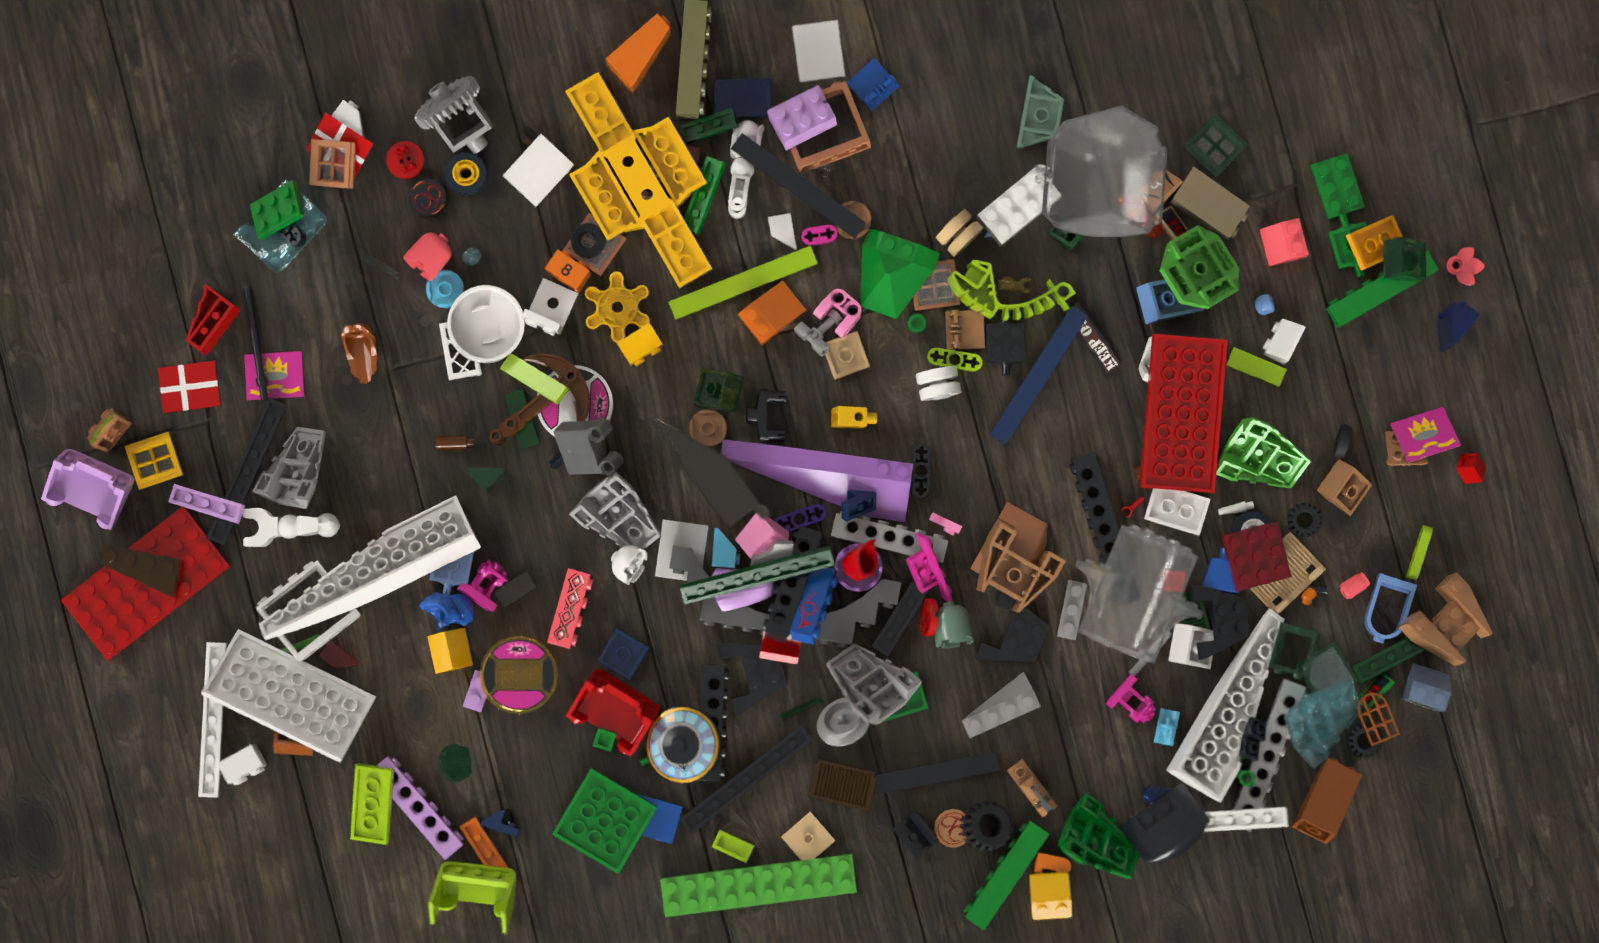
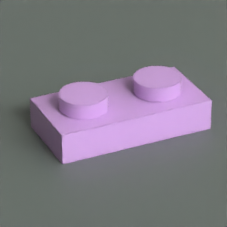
M475 670L463 707L482 712L488 695L483 672Z

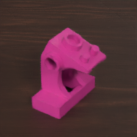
M488 560L479 566L478 574L471 585L460 583L457 590L486 611L493 612L497 605L490 600L491 593L496 586L500 587L508 580L504 567L498 562L493 563ZM486 577L490 582L484 590L479 585Z
M1130 674L1105 704L1113 708L1117 702L1130 712L1128 716L1136 723L1140 720L1144 724L1153 718L1154 711L1156 710L1153 706L1155 702L1147 695L1143 698L1131 687L1137 678ZM1132 695L1141 701L1135 710L1126 703Z

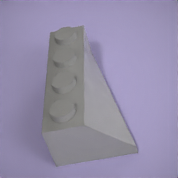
M1022 672L961 721L968 737L972 738L1041 706L1025 673Z

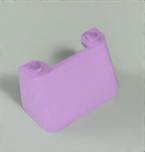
M66 449L53 461L41 500L46 501L51 506H57L63 502L71 504L98 516L96 521L103 529L112 530L135 479L132 475L73 449Z

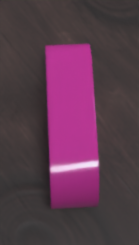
M832 225L811 227L802 232L801 239L807 246L831 243L837 238V230ZM826 229H830L831 232H834V234L831 236V239H828L827 236H821L820 234L826 233ZM807 232H811L812 235L818 234V237H814L812 242L804 238V236H807Z

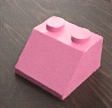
M758 510L735 540L752 559V555L767 551L771 547L773 540L788 541L789 531Z

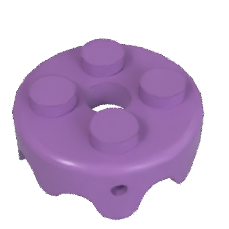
M860 543L852 544L842 549L836 558L834 566L840 584L846 589L855 592L866 591L876 585L883 569L881 558L877 553V568L871 577L854 580L846 575L841 562L845 555L861 545Z

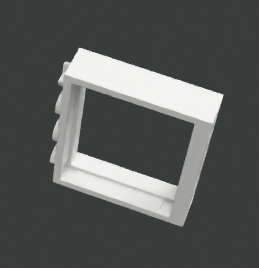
M311 561L309 564H306L303 567V572L299 575L297 573L293 574L288 578L289 583L285 586L279 585L272 591L274 593L269 598L265 596L257 603L258 607H256V610L264 620L269 617L265 610L317 571L321 577L327 574L318 561L314 563ZM356 608L349 610L350 613L299 653L284 634L279 635L278 638L300 664L360 617V613Z

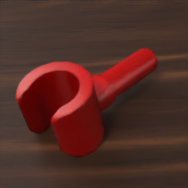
M1142 496L1130 506H1125L1121 509V512L1125 508L1130 510V514L1125 518L1130 517L1133 510L1145 500Z

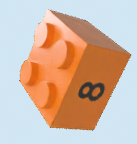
M557 249L546 265L545 270L549 275L579 294L591 276L590 268L581 260L578 263L574 261L573 255L563 249L561 252Z

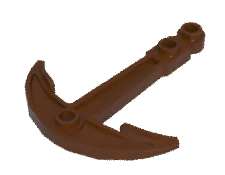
M535 354L525 357V362L538 364L548 370L552 369L559 375L556 381L569 389L568 392L571 391L576 400L573 403L577 421H586L590 408V393L582 373L572 363L559 356ZM571 373L575 375L573 379H569ZM541 394L537 395L519 412L512 414L499 425V429L492 430L489 435L490 441L494 445H502L506 438H511L525 427L528 421L554 402ZM514 421V426L510 428L509 423ZM499 433V438L495 440L494 435Z

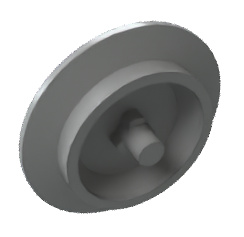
M845 697L831 702L823 709L817 721V731L821 739L827 744L845 746L862 737L870 723L864 721L853 711Z

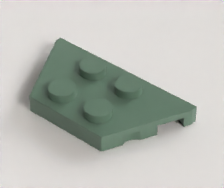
M1031 75L1028 80L1017 148L1019 149L1058 137L1064 99L1061 96L1052 92L1050 88L1037 81Z

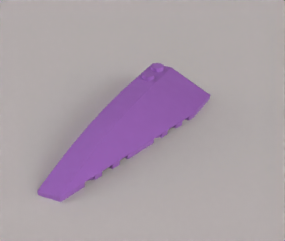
M723 439L720 459H723V455L730 463L841 507L842 502L847 500V490L877 493L876 510L863 516L905 522L913 469L912 463Z

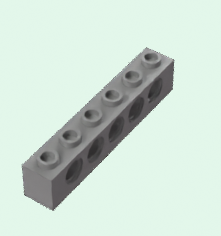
M841 512L840 514L836 513L831 537L860 544L876 539L874 542L876 548L912 556L921 550L915 534L919 532L924 536L928 535H926V531L915 529V532L907 531L908 527L896 525V528L891 527L889 522L878 520L877 523L871 522L870 518L865 516H859V519L854 518L846 522L841 519ZM850 522L858 525V530L855 533L847 530V525ZM874 527L877 531L876 536L868 537L866 529ZM888 531L895 534V540L892 542H888L884 538V534ZM934 534L933 537L928 536L933 545L932 551L939 559L937 563L943 564L948 540H944L945 536ZM906 536H911L914 539V544L910 547L905 546L903 543V538Z

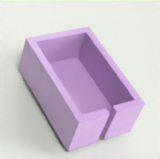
M819 85L767 110L769 120L785 150L837 125L836 116L827 103Z

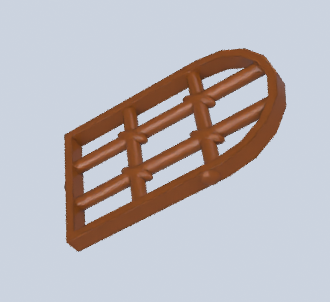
M1368 693L1362 696L1358 702L1357 711L1371 746L1400 735L1385 698L1377 693ZM1372 695L1376 705L1375 708H1368L1365 700L1367 696ZM1375 695L1382 698L1384 704H1378ZM1362 701L1366 708V712L1363 713L1360 712ZM1385 706L1391 718L1389 720L1384 719L1381 708ZM1376 710L1382 720L1377 725L1374 723L1371 712ZM1366 714L1372 723L1370 728H1366L1362 718ZM1393 722L1397 733L1391 735L1387 723ZM1382 725L1385 727L1388 735L1384 739H1381L1377 730ZM1368 731H1375L1378 738L1377 742H1372Z

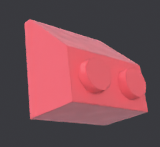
M1299 218L1280 222L1259 230L1269 267L1306 258L1309 255Z

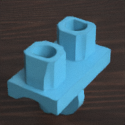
M1160 708L1154 737L1155 743L1173 746L1180 712Z

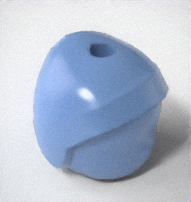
M1263 294L1255 299V309L1260 315H1267L1275 311L1273 298L1269 294Z

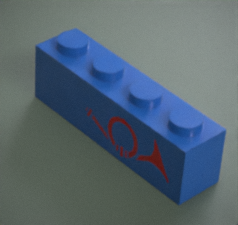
M826 567L809 573L790 629L792 640L814 645L816 638L820 637V625L826 619L827 604H831V592L838 583L835 569Z

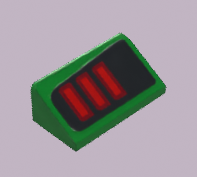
M1381 673L1356 698V701L1359 702L1361 697L1368 693H1377L1383 696L1395 683L1392 679ZM1372 695L1365 698L1368 708H1371L1375 704ZM1375 695L1376 700L1378 701L1380 697ZM1362 701V702H1361V706L1366 710V708H1365V706H1364V704H1363V701Z

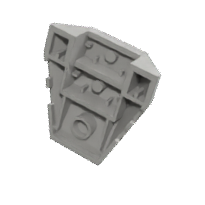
M297 427L283 444V451L278 457L274 456L271 460L273 464L267 471L263 470L252 492L279 505L306 509L315 491L326 432Z
M618 473L606 476L588 491L569 513L582 527L588 530L591 528L599 532V536L603 538L608 537L616 541L615 544L620 547L634 545L645 549L661 536L659 529L632 486Z
M852 644L828 661L826 665L853 711L867 723L878 725L902 708L921 685L922 681L907 668H899L891 664L892 661L888 659L884 661L876 657L875 653L859 645Z

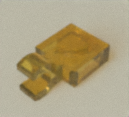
M1002 277V280H998L997 289L1029 293L1030 289L1024 288L1023 283L1031 282V279L1023 278L1018 282L1014 281L1012 277Z

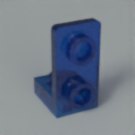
M1148 785V788H1144L1142 799H1145V804L1152 805V803L1171 790Z

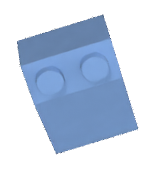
M1165 279L1136 287L1146 324L1204 311V308L1180 304Z

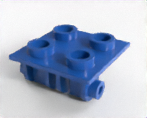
M875 58L847 82V85L871 111L900 87L895 77L890 75Z

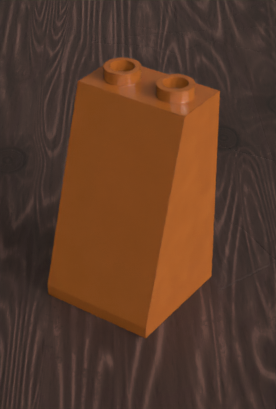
M1327 758L1322 763L1294 820L1292 828L1327 844L1337 835L1362 774L1358 773L1353 767L1341 765V762L1337 759Z

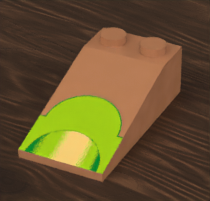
M112 407L110 410L106 409L100 416L101 421L90 428L88 431L89 436L87 437L94 448L107 453L110 452L132 424V422Z

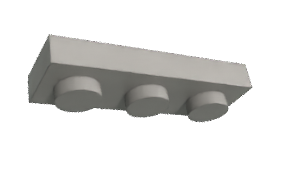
M1068 580L1057 637L1076 640L1087 588L1086 583Z

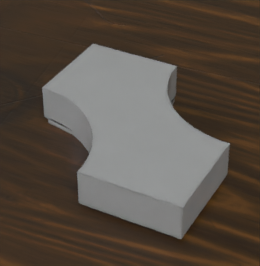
M773 540L771 547L767 551L752 555L751 566L792 556L793 541Z

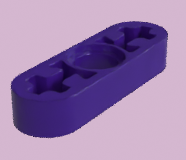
M815 504L777 517L774 521L777 524L779 520L785 523L788 521L787 517L791 516V523L794 527L790 528V524L784 527L791 532L799 529L800 526L805 527L822 521L826 516V509L820 504ZM814 508L823 510L821 518L812 516L810 517L812 521L808 522V516L805 511L809 510V514L815 512ZM796 514L804 515L805 522L798 525L794 522Z

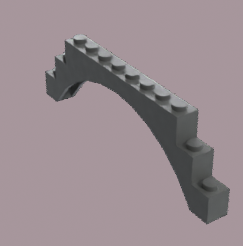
M673 545L669 566L670 569H673V573L684 575L685 571L688 572L686 583L709 577L692 548ZM882 579L862 598L843 609L828 613L825 621L821 622V634L817 643L829 645L830 641L836 642L838 647L848 648V644L852 645L856 622L859 623V627L870 628L871 625H875L878 603H882L881 607L892 609L893 605H898L901 582ZM715 597L703 600L700 620L704 621L703 625L715 626V623L723 624L722 628L734 629V626L742 627L741 631L753 633V629L761 630L760 634L764 633L762 627L765 619L769 620L770 618L769 614L755 611L747 606L722 611ZM783 617L774 618L775 622L777 623H783L785 621Z

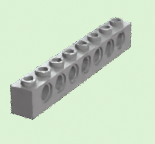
M1282 679L1266 720L1265 741L1260 742L1258 761H1251L1248 770L1255 775L1256 781L1250 787L1241 785L1232 810H1243L1247 804L1251 805L1252 809L1264 808L1266 800L1263 799L1266 792L1269 793L1273 782H1270L1271 778L1279 770L1280 764H1277L1280 756H1284L1287 746H1284L1286 739L1291 738L1294 730L1291 726L1293 721L1298 720L1301 712L1298 708L1300 703H1304L1307 697L1306 687ZM1288 696L1294 700V704L1290 708L1284 703ZM1281 714L1287 717V723L1283 726L1278 723V717ZM1274 732L1280 735V741L1276 744L1271 741V735ZM1268 750L1273 753V759L1269 762L1264 759V753ZM1261 768L1266 771V777L1262 780L1257 777V771ZM1247 776L1245 782H1250L1252 778ZM1254 786L1258 787L1260 791L1259 795L1255 798L1250 795V789Z

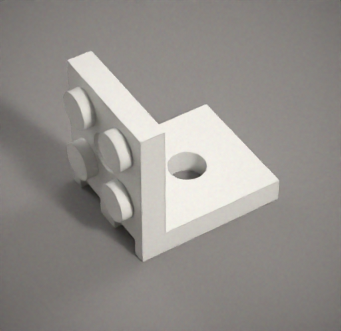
M543 278L530 309H525L522 316L527 325L534 328L539 326L547 334L554 336L556 333L560 336L578 297V293ZM551 298H555L559 302L558 306L554 309L548 307V301Z

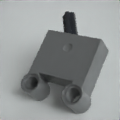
M605 418L593 421L562 422L553 431L560 452L549 461L550 468L558 469L565 463L569 475H613L623 464V457L616 451L606 455L602 440L612 429L611 423Z

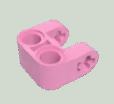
M834 289L817 306L813 314L822 320L832 308L845 318L838 325L835 333L844 338L861 318V306L844 290ZM836 296H841L844 300L841 303H836L833 299ZM855 308L858 312L855 315H850L848 310Z

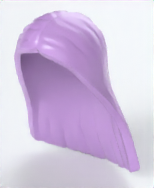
M717 567L713 576L738 569ZM773 581L723 594L715 598L722 611L741 608L772 596L775 592L776 582Z

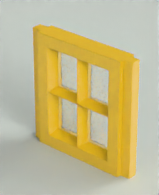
M169 431L125 446L139 490L183 475Z

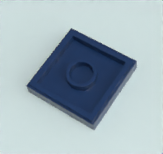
M616 628L597 661L631 681L650 647Z

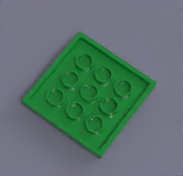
M591 768L552 835L619 874L658 807Z

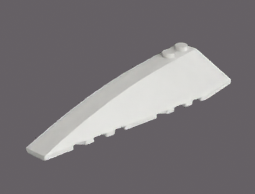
M1271 609L1266 611L1234 657L1167 768V771L1179 780L1218 802L1222 801L1240 770L1241 758H1239L1242 736L1249 718L1256 716L1264 690V680L1269 673L1270 660H1273V650L1275 644L1278 643L1284 623V618Z

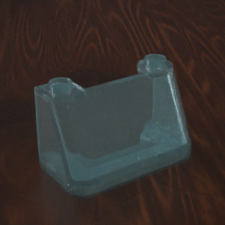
M285 179V180L277 187V189H278L279 187L283 186L284 184L288 183L289 181H288L287 179ZM300 191L305 216L295 222L306 234V242L302 247L296 248L289 245L279 232L272 234L264 240L258 239L255 226L253 227L251 224L241 225L233 234L275 273L282 271L327 222L326 215ZM289 225L284 228V231L288 230Z

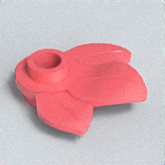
M1471 247L1462 248L1456 256L1449 258L1446 263L1448 272L1456 275L1457 280L1464 285H1474L1475 279L1473 275L1485 267L1480 260L1473 257L1474 248ZM1454 262H1457L1459 264L1458 269L1453 268L1452 265Z

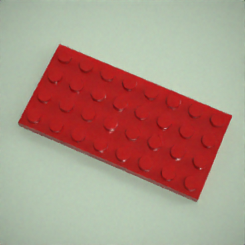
M1152 334L1139 487L1215 493L1228 340Z
M185 507L178 509L128 548L129 550L183 560L176 598L104 566L61 599L62 603L107 661L231 567Z

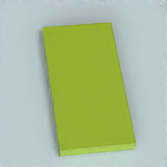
M362 763L355 764L350 839L384 845L389 844L394 768Z

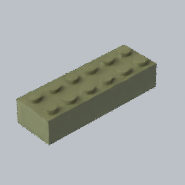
M685 0L676 104L677 119L697 120L700 119V116H704V101H701V98L705 97L706 82H703V78H707V63H704V60L708 59L709 45L706 44V40L710 41V26L707 25V22H711L712 7L708 6V1Z

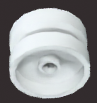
M957 366L941 367L917 373L916 380L918 385H930L919 391L921 401L940 400L962 393L959 382H947L958 376Z

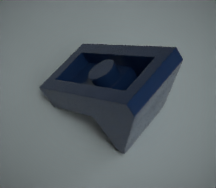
M847 490V500L842 502L841 519L847 522L876 510L877 493Z
M507 808L486 818L480 824L516 837L519 836L520 828H516V823L506 821V824L502 823Z

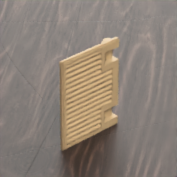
M1291 532L1282 540L1292 577L1250 588L1269 609L1277 614L1281 613L1326 569ZM1312 564L1316 569L1311 574H1308L1305 570ZM1279 596L1282 601L1275 606L1272 601Z

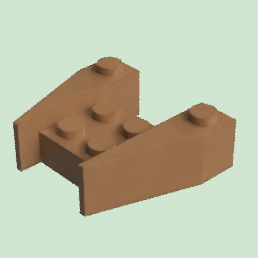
M995 522L986 538L976 590L984 592L989 584L1014 598L1016 602L1011 610L1020 612L1057 578L1066 560L1050 551H1044L1037 564H1032L1008 550L1017 532L1002 523Z
M1456 572L1446 576L1435 588L1448 603L1431 621L1421 611L1410 614L1399 626L1412 642L1454 666L1466 662L1459 651L1475 634L1480 638L1492 634L1470 586Z

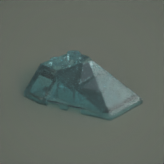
M1351 679L1306 695L1284 716L1293 747L1314 769L1331 754L1329 751L1334 743H1339L1341 740L1339 736L1344 729H1349L1358 716L1357 706L1359 700L1353 680Z

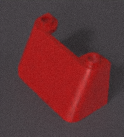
M595 669L586 680L566 717L574 724H583L588 721L598 728L602 727L617 732L616 739L619 740L617 743L619 751L625 755L632 756L658 715L660 706L606 671Z

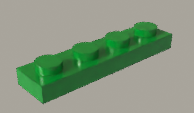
M708 156L701 170L707 184L693 192L684 217V221L690 231L698 235L701 233L726 163Z

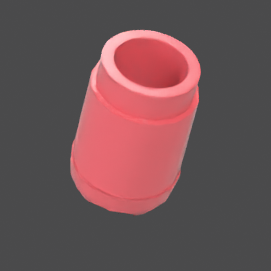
M1361 572L1342 582L1339 587L1343 596L1346 599H1351L1370 585V582L1365 574Z

